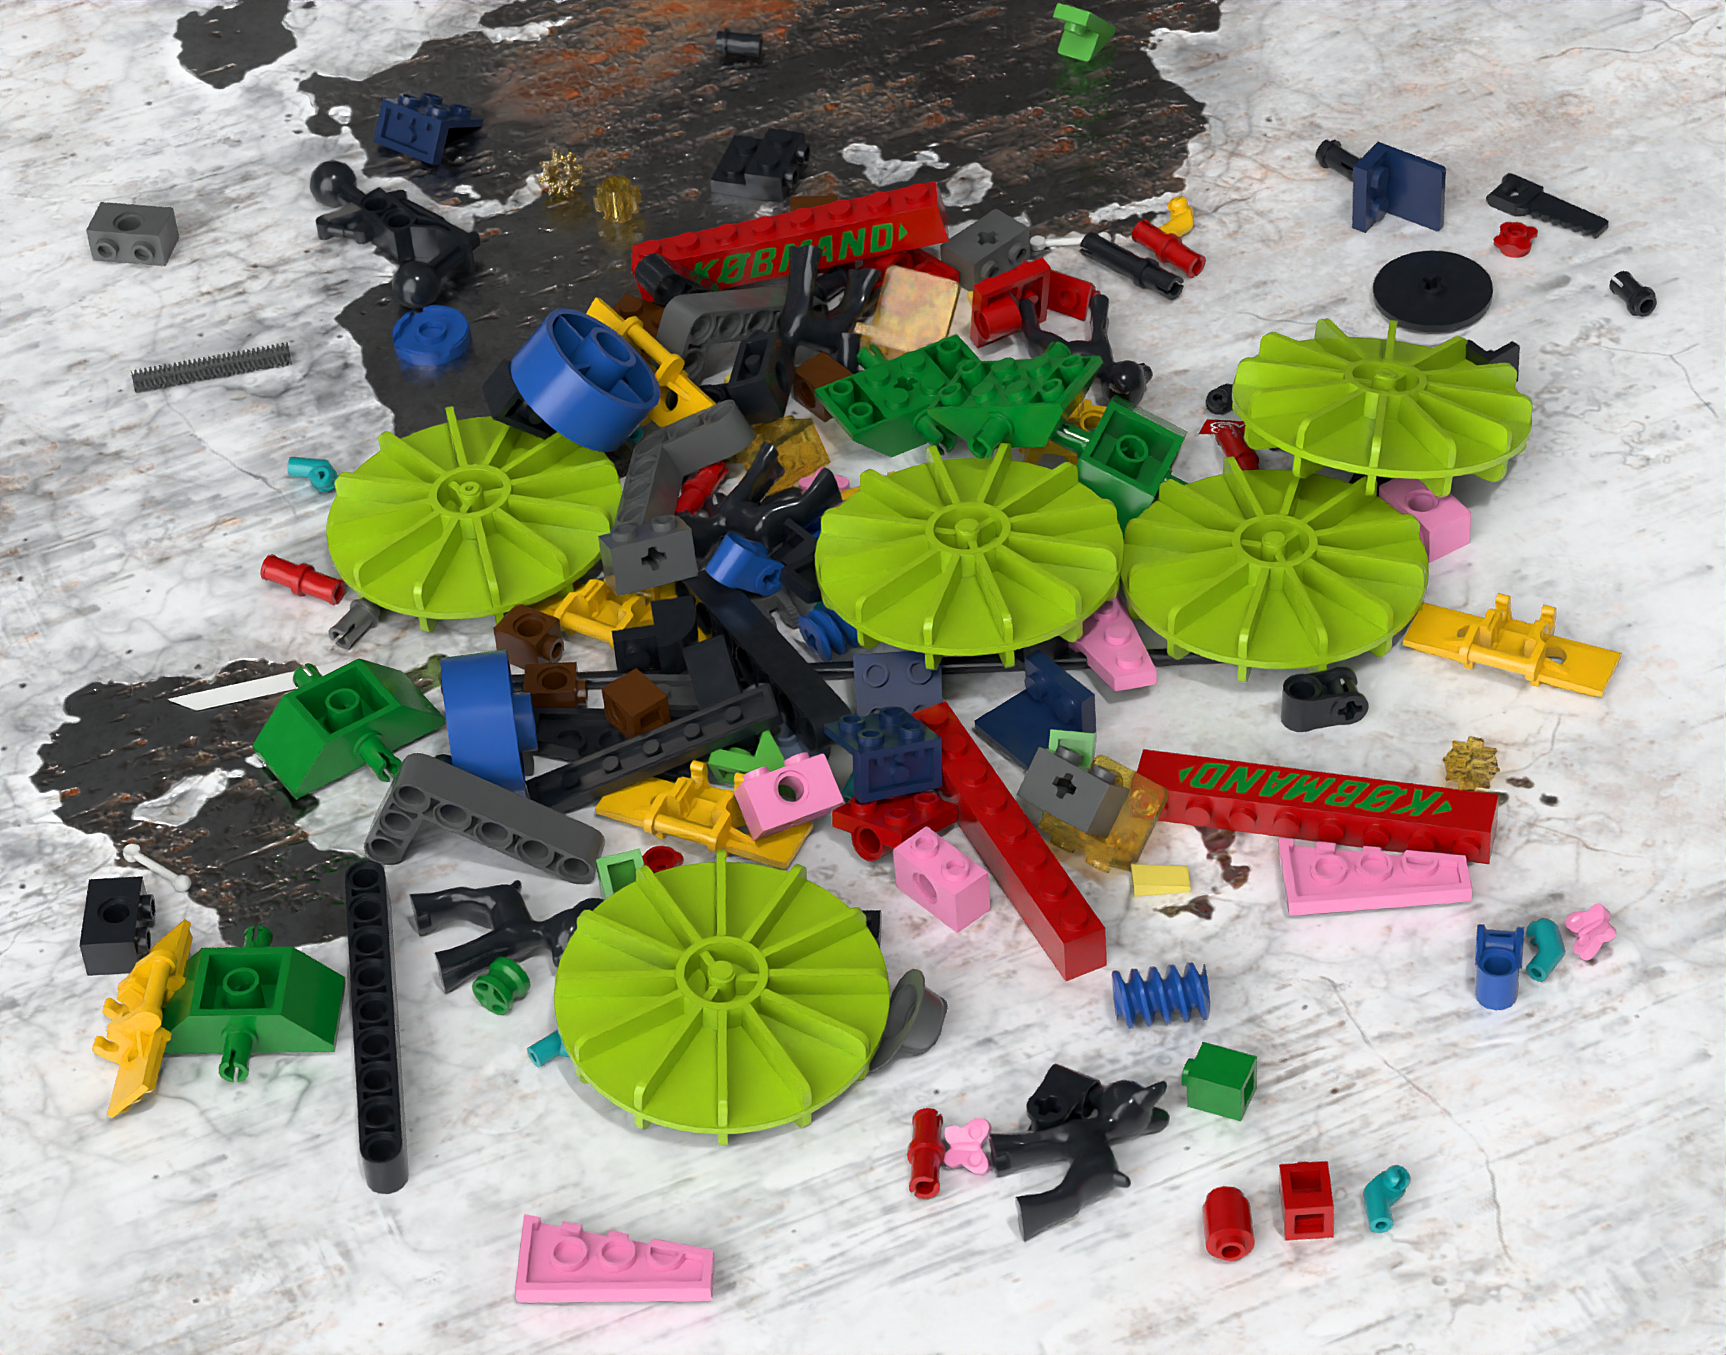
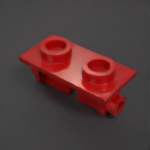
M1023 260V261H1022V264H1023V263H1030V262H1029V261H1026V260ZM1051 269L1047 309L1086 321L1091 298L1101 293L1096 290L1095 285H1092L1093 283Z

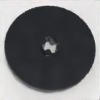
M1418 251L1397 257L1380 269L1373 282V300L1380 313L1388 320L1398 321L1397 325L1422 332L1451 331L1470 325L1487 312L1493 299V283L1487 271L1470 258L1447 251Z

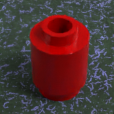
M1222 1186L1210 1191L1202 1206L1206 1250L1213 1257L1224 1261L1239 1260L1249 1254L1255 1245L1250 1202L1244 1197L1243 1192L1235 1187Z

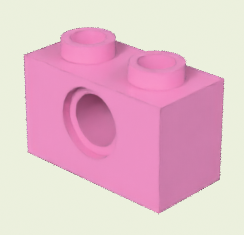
M1395 478L1379 486V498L1389 503L1402 515L1412 514L1417 518L1420 524L1419 536L1425 546L1428 563L1470 543L1471 511L1452 494L1446 497H1436L1419 479Z
M803 752L783 761L785 766L783 768L770 772L768 767L765 766L743 776L744 782L734 791V795L753 841L832 813V810L844 803L824 753L810 758L808 752ZM778 785L791 787L796 794V801L788 802L779 795Z
M927 826L893 849L896 887L956 933L991 910L988 872Z

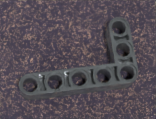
M788 285L676 296L669 301L664 309L656 340L671 354L676 353L684 359L685 363L682 370L689 374L688 378L698 387L711 344L748 339L755 330H763L765 333L775 331L780 333L781 315L786 301ZM814 296L812 310L821 314L828 312V305ZM650 357L649 363L658 370L660 365ZM670 390L666 395V406L672 411L677 405L678 396L677 393Z
M733 400L719 402L653 431L639 440L633 449L613 528L620 525L639 526L651 523V519L656 516L674 515L684 476L737 454L754 441L756 437L755 431Z
M412 753L404 758L376 811L364 843V851L370 859L380 864L392 865L398 863L403 857L422 819H425L567 882L586 884L594 879L597 870L595 860L601 858L606 841L602 833L590 825L423 753Z

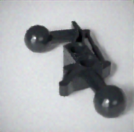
M329 160L320 163L312 171L309 185L315 200L321 205L331 208L344 206L338 211L326 213L316 218L315 222L319 239L328 240L333 237L356 239L357 244L361 245L371 242L398 263L414 257L433 258L428 263L412 260L401 265L393 275L392 291L396 300L406 308L421 310L423 309L422 307L432 305L440 295L441 279L457 266L471 273L476 270L473 251L481 244L478 232L473 231L469 233L445 221L444 217L409 200L405 190L400 189L386 192L378 187L365 194L357 188V177L351 167L344 162Z

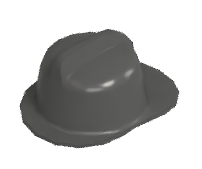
M912 969L906 972L894 988L890 997L886 1030L880 1046L870 1062V1071L874 1072L884 1067L896 1053L918 1055L928 1051L936 1044L941 1034L948 1005L944 998L925 986V977L922 971Z

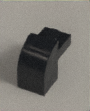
M693 595L650 601L653 625L612 631L617 673L630 672L635 668L644 670L660 667L661 674L677 675L687 669L682 648L699 642Z

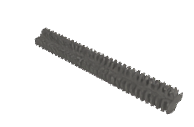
M286 342L285 347L284 343H281L280 348L279 344H276L277 347L275 348L272 345L271 349L267 345L266 350L262 346L261 350L257 347V351L252 348V353L247 349V354L242 350V355L240 351H237V356L235 352H232V357L230 353H228L227 357L223 353L222 358L220 354H218L217 359L215 355H213V359L208 356V361L205 357H203V362L198 358V363L193 359V364L191 360H188V365L186 361H183V365L179 361L178 366L175 362L173 367L169 363L168 368L164 364L163 369L161 365H159V369L154 366V371L151 367H149V372L144 368V373L142 369H139V373L135 369L134 374L131 371L135 393L136 389L138 392H141V388L143 391H146V387L150 391L151 387L155 390L156 386L160 389L161 385L165 388L166 385L168 387L171 384L175 386L176 383L180 385V382L185 384V381L190 383V379L194 383L195 378L199 382L200 377L204 381L205 377L209 380L210 376L214 379L215 375L217 378L220 375L224 377L225 374L229 376V373L234 375V371L238 375L239 370L243 374L244 369L248 373L249 368L253 372L254 368L256 371L259 370V367L263 370L264 366L266 369H268V366L273 368V364L278 367V363L282 367L283 362L287 366L288 361L292 365L289 345Z

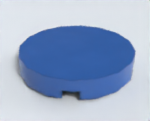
M430 305L422 307L423 312L415 315L413 311L408 312L395 323L392 331L395 352L404 361L414 365L434 366L448 363L460 357L468 349L472 339L469 322L465 320V315L459 310L448 306Z

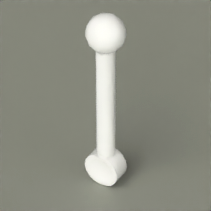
M1101 232L1098 234L1106 240L1112 241L1109 233ZM1037 235L1030 239V247L1033 251H1042L1045 247L1080 245L1084 237L1045 239L1043 236Z
M129 844L123 848V855L127 862L138 861L173 882L174 887L180 892L188 891L191 887V879L187 875L181 874L178 876L141 854L140 847L137 844Z

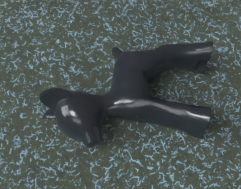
M803 245V247L789 246V282L786 301L781 315L779 334L793 362L795 360L796 348L799 345L818 352L823 351L836 360V332H849L853 323L862 317L871 292L882 274L881 271L871 268L847 270L846 287L842 301L834 309L821 314L813 311L812 308L816 276L823 249L812 245ZM755 330L749 338L767 333L763 330Z
M1097 294L1090 300V341L1074 340L1068 342L1052 332L1041 330L1033 302L1029 299H1023L1019 302L1018 309L1022 319L1019 335L1025 343L1031 359L1041 356L1047 349V346L1053 341L1054 344L1057 341L1065 344L1071 351V355L1101 356L1103 364L1095 378L1100 379L1105 400L1109 403L1115 394L1135 405L1140 403L1144 395L1145 385L1152 379L1153 372L1145 363L1138 364L1130 360L1114 362L1112 348L1107 336L1109 298L1106 295Z
M763 442L745 476L723 499L718 510L710 518L691 514L688 510L675 515L679 516L691 528L697 570L701 562L708 557L715 544L728 532L735 533L748 540L760 542L767 548L769 555L773 548L785 540L782 523L788 518L803 529H807L827 509L834 508L843 502L832 471L823 467L810 487L801 496L793 500H780L759 506L758 504L769 489L785 474V470L777 458L779 456L777 449L772 444Z
M515 880L511 885L500 884L477 889L462 886L433 893L409 894L420 935L455 920L469 921L475 925L492 929L491 932L460 946L434 952L439 969V977L446 994L464 981L489 969L490 964L496 958L506 957L514 960L542 946L551 951L553 964L555 967H558L567 943L577 929V918L584 910L593 911L604 900L588 898L579 902L573 908L563 910L547 920L536 921L531 917L521 895L522 884L519 880Z
M1124 1079L1108 1085H1096L1089 1093V1101L1098 1111L1097 1117L1075 1119L1035 1131L988 1133L991 1162L997 1178L1016 1170L1064 1160H1068L1070 1164L1062 1183L1054 1189L1039 1194L1015 1197L1018 1212L1017 1220L1024 1242L1046 1228L1075 1216L1083 1205L1111 1192L1115 1187H1130L1131 1180L1119 1171L1116 1158L1108 1142L1111 1138L1133 1136L1138 1133H1155L1166 1127L1169 1123L1170 1115L1166 1110L1154 1107L1166 1092L1167 1083L1164 1080L1146 1088L1135 1081Z

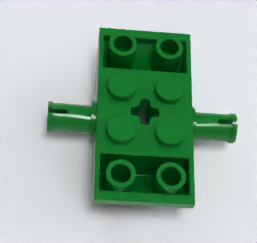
M958 334L943 338L891 360L884 356L878 346L870 344L869 349L875 355H872L866 346L857 355L858 364L865 370L814 390L815 397L856 443L891 458L927 443L930 446L936 445L939 454L945 455L944 450L939 444L944 447L947 453H950L957 444V437L952 431L931 418L926 409L938 396L940 389L946 386L957 374L959 367L963 363L979 358Z
M1054 341L1051 342L1041 356L1033 359L1014 360L1011 357L994 361L972 359L959 367L957 374L946 386L940 389L938 396L926 410L931 418L968 442L969 450L979 459H989L994 450L999 448L1000 443H1009L1011 448L1045 447L1083 401L1103 361L1101 356L1071 355L1069 348L1058 341L1055 344Z
M1115 394L1095 430L1091 429L1087 432L1065 421L1050 440L1078 454L1076 457L1078 459L1076 464L1078 468V482L1091 489L1101 499H1109L1114 503L1123 540L1128 521L1139 517L1146 509H1149L1154 498L1158 500L1161 483L1167 479H1173L1182 485L1189 484L1171 475L1173 470L1169 469L1188 431Z
M358 658L323 676L315 665L307 663L305 668L311 676L301 666L294 672L293 683L298 688L283 695L252 746L257 756L295 799H298L366 764L373 770L380 781L390 782V777L383 770L386 769L394 779L402 764L392 751L445 725L446 721L445 717L400 670Z
M250 926L244 931L243 947L201 948L186 961L183 974L186 978L185 983L173 994L166 1007L162 1010L163 1019L161 1027L172 1033L170 1041L166 1043L164 1054L223 1053L218 1070L219 1075L224 1080L233 1082L235 1069L238 1067L237 1080L242 1082L249 1074L248 1067L251 1053L335 1052L346 987L345 977L293 946L270 947L273 941V934L268 928L258 926L256 940H253L254 926Z

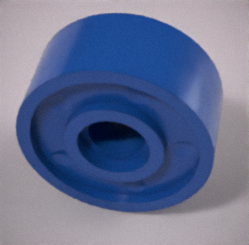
M559 308L551 311L514 355L510 363V371L515 386L534 412L569 440L599 452L618 450L660 400L658 381L647 362L637 350L606 324L590 315L573 309Z
M507 649L440 658L452 765L527 798L522 752L538 750L531 693L514 694Z

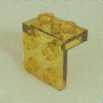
M891 265L885 273L872 325L857 322L854 333L862 334L861 340L866 341L865 346L868 350H870L869 345L874 344L880 348L883 354L887 355L889 348L901 350V355L947 338L949 337L961 286L953 280Z
M793 415L785 416L770 424L760 423L751 425L756 433L754 441L739 453L721 460L724 463H742L746 471H748L762 443L768 442L772 444L779 453L777 458L780 465L784 468L785 474L769 489L762 500L770 494L791 487L799 479L807 477L816 472L817 469L831 463L812 419H795Z
M1097 755L1089 768L1092 769L1093 764H1098L1118 774L1115 782L1130 790L1108 837L1103 838L1086 834L1046 811L1038 828L1052 835L1050 843L1069 853H1074L1076 849L1087 855L1085 862L1100 871L1109 873L1111 868H1117L1131 872V864H1137L1168 800L1169 793L1165 787L1110 757Z

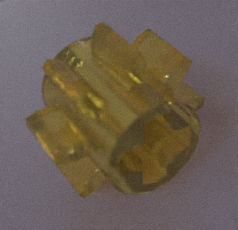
M554 150L551 154L553 160L549 162L540 161L539 164L544 170L543 176L538 179V182L550 185L549 195L556 196L560 188H562L565 197H573V187L576 185L585 186L584 181L581 180V172L587 169L585 165H577L574 162L576 153L568 152L563 160L562 154ZM559 167L564 168L563 171L568 175L566 180H561V176L557 173Z
M613 175L605 178L601 185H596L597 194L593 196L595 212L604 211L605 220L612 223H623L630 220L634 213H639L638 204L642 202L640 187H631L629 178L622 175Z
M1469 736L1467 743L1456 740L1452 741L1453 748L1442 759L1445 762V769L1448 773L1445 777L1446 781L1459 782V790L1475 791L1476 787L1489 789L1491 787L1489 781L1494 778L1497 772H1500L1495 757L1498 750L1484 746V738Z

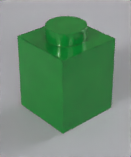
M1203 1042L1195 1059L1189 1058L1186 1061L1182 1073L1181 1084L1187 1087V1107L1242 1121L1257 1089V1056Z

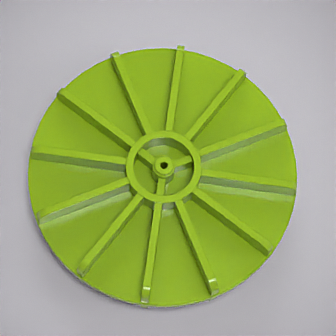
M1329 318L1317 321L1314 339L1298 341L1277 332H1269L1261 338L1259 354L1253 358H1244L1238 363L1232 388V409L1246 424L1244 440L1251 449L1280 448L1293 454V474L1301 479L1307 478L1326 466L1368 475L1365 495L1374 496L1376 476L1419 479L1436 497H1446L1450 494L1452 478L1454 476L1472 474L1490 482L1499 481L1506 475L1508 460L1516 454L1522 453L1527 446L1532 428L1533 403L1530 397L1519 393L1515 389L1517 371L1511 364L1476 365L1465 359L1467 339L1460 336H1455L1435 348L1395 341L1398 323L1396 320L1389 321L1387 339L1348 337Z
M453 406L445 407L447 423L423 429L402 439H399L389 431L383 432L378 436L379 452L365 461L353 473L342 472L336 478L335 489L337 495L328 514L326 538L330 557L338 574L348 586L358 593L359 599L364 597L370 602L377 604L379 608L383 607L401 614L418 617L421 630L425 632H433L440 619H471L494 615L497 625L504 618L503 613L509 612L516 605L523 604L528 606L554 594L565 599L569 592H574L573 583L602 559L598 536L610 533V530L613 528L622 495L621 481L616 466L604 452L583 447L559 432L544 440L493 420L492 416L456 420Z
M1000 443L995 457L989 459L957 458L942 460L936 445L926 447L927 463L912 466L887 476H883L873 469H867L860 474V490L850 496L837 509H827L821 518L822 531L816 544L815 569L825 607L834 610L844 621L857 629L858 643L866 649H872L881 642L902 649L925 653L926 669L930 670L938 669L943 655L976 656L996 653L999 654L1004 668L1015 665L1014 650L1029 647L1056 636H1060L1069 642H1075L1083 635L1082 622L1091 616L1105 601L1113 600L1119 591V579L1124 565V541L1114 503L1109 499H1101L1091 489L1078 482V468L1072 463L1064 462L1052 470L1043 466L1012 460L1011 444Z
M1234 456L1226 457L1223 460V474L1197 480L1187 485H1182L1173 479H1167L1159 486V499L1150 505L1149 509H1146L1139 517L1128 521L1123 540L1124 565L1120 576L1121 585L1127 598V610L1133 619H1142L1151 629L1167 639V653L1172 658L1180 660L1192 652L1219 662L1238 665L1237 680L1240 682H1248L1252 667L1262 669L1308 667L1310 673L1326 671L1327 664L1343 661L1367 651L1378 657H1383L1392 649V637L1409 623L1418 610L1423 608L1429 578V564L1425 546L1419 536L1420 524L1414 515H1402L1389 503L1377 496V481L1375 482L1374 496L1365 495L1368 476H1364L1354 484L1319 474H1312L1305 479L1294 476L1292 470L1260 469L1242 471Z
M717 850V862L683 865L653 873L647 865L636 869L635 882L608 897L593 911H582L577 918V929L567 943L560 959L554 987L555 1019L564 1048L575 1066L576 1075L582 1083H589L612 1103L633 1114L635 1126L646 1130L654 1123L680 1131L718 1134V1145H728V1134L766 1130L792 1121L799 1128L810 1125L811 1113L841 1095L856 1080H864L870 1070V1062L884 1036L890 1005V985L884 957L875 938L866 926V915L859 907H848L843 901L823 887L807 880V868L802 865L795 864L787 872L758 864L726 862V850Z

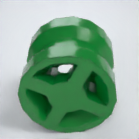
M498 957L490 964L489 973L480 975L473 982L472 990L476 999L488 1011L496 1015H505L512 1009L514 999L524 996L529 991L531 984L530 979L521 966L509 958Z

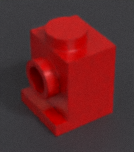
M1303 1161L1279 1164V1193L1285 1241L1334 1238V1203L1328 1161Z

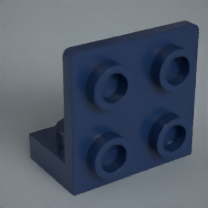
M400 93L398 98L382 99L373 142L430 164H441L448 129L455 127H480L483 125L484 119L471 114L472 108L460 104H450L449 106L443 104V98L435 94L421 93L419 98L414 95Z
M1377 142L1353 166L1352 228L1366 233L1388 213L1439 232L1444 227L1446 168L1438 163Z
M1038 649L1025 657L1026 678L1024 683L1026 689L974 721L976 731L1025 771H1028L1039 746L1049 749L1050 729L1086 733L1096 732L1095 694Z
M902 651L853 655L857 715L878 714L879 710L885 707H901L911 714L943 702L942 660L937 670L926 669L925 653Z
M885 707L880 709L878 714L867 716L848 714L841 716L839 721L824 724V733L853 756L854 798L860 803L942 787L941 737L905 711V709L901 707Z

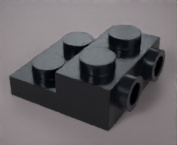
M769 128L763 139L734 135L710 179L711 193L784 203L790 189H794L797 185L802 166H806L810 159L811 148L810 144L805 141V133Z

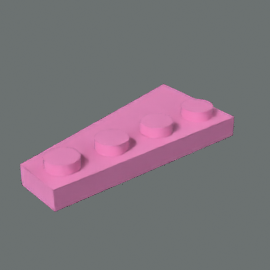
M1117 593L1113 600L1105 601L1091 616L1082 622V637L1075 642L1068 641V645L1075 652L1080 651L1087 657V664L1114 692L1157 684L1156 668L1119 593Z
M1278 838V851L1289 916L1472 901V885L1466 856L1406 850L1402 856L1388 855L1381 851V847L1363 846L1362 852L1336 850V843L1317 841L1315 848L1294 846V839Z
M524 1214L515 1286L517 1302L712 1301L715 1268L714 1251L659 1239H652L649 1244L632 1241L627 1233L611 1230L607 1236L583 1231V1227L580 1224L564 1221L561 1227L541 1223V1218L538 1216Z

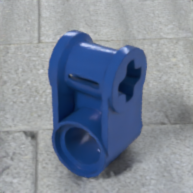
M732 532L726 533L705 567L706 572L721 584L733 589L747 590L762 596L773 595L784 586L779 582L781 568L785 567V565L771 559L768 556L767 548L760 542L745 539Z
M1477 924L1475 995L1480 1005L1487 1009L1504 1010L1516 1003L1519 969H1522L1524 927H1517L1515 931L1486 929L1485 924Z

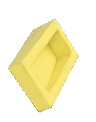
M1131 864L1134 897L1191 892L1188 866Z

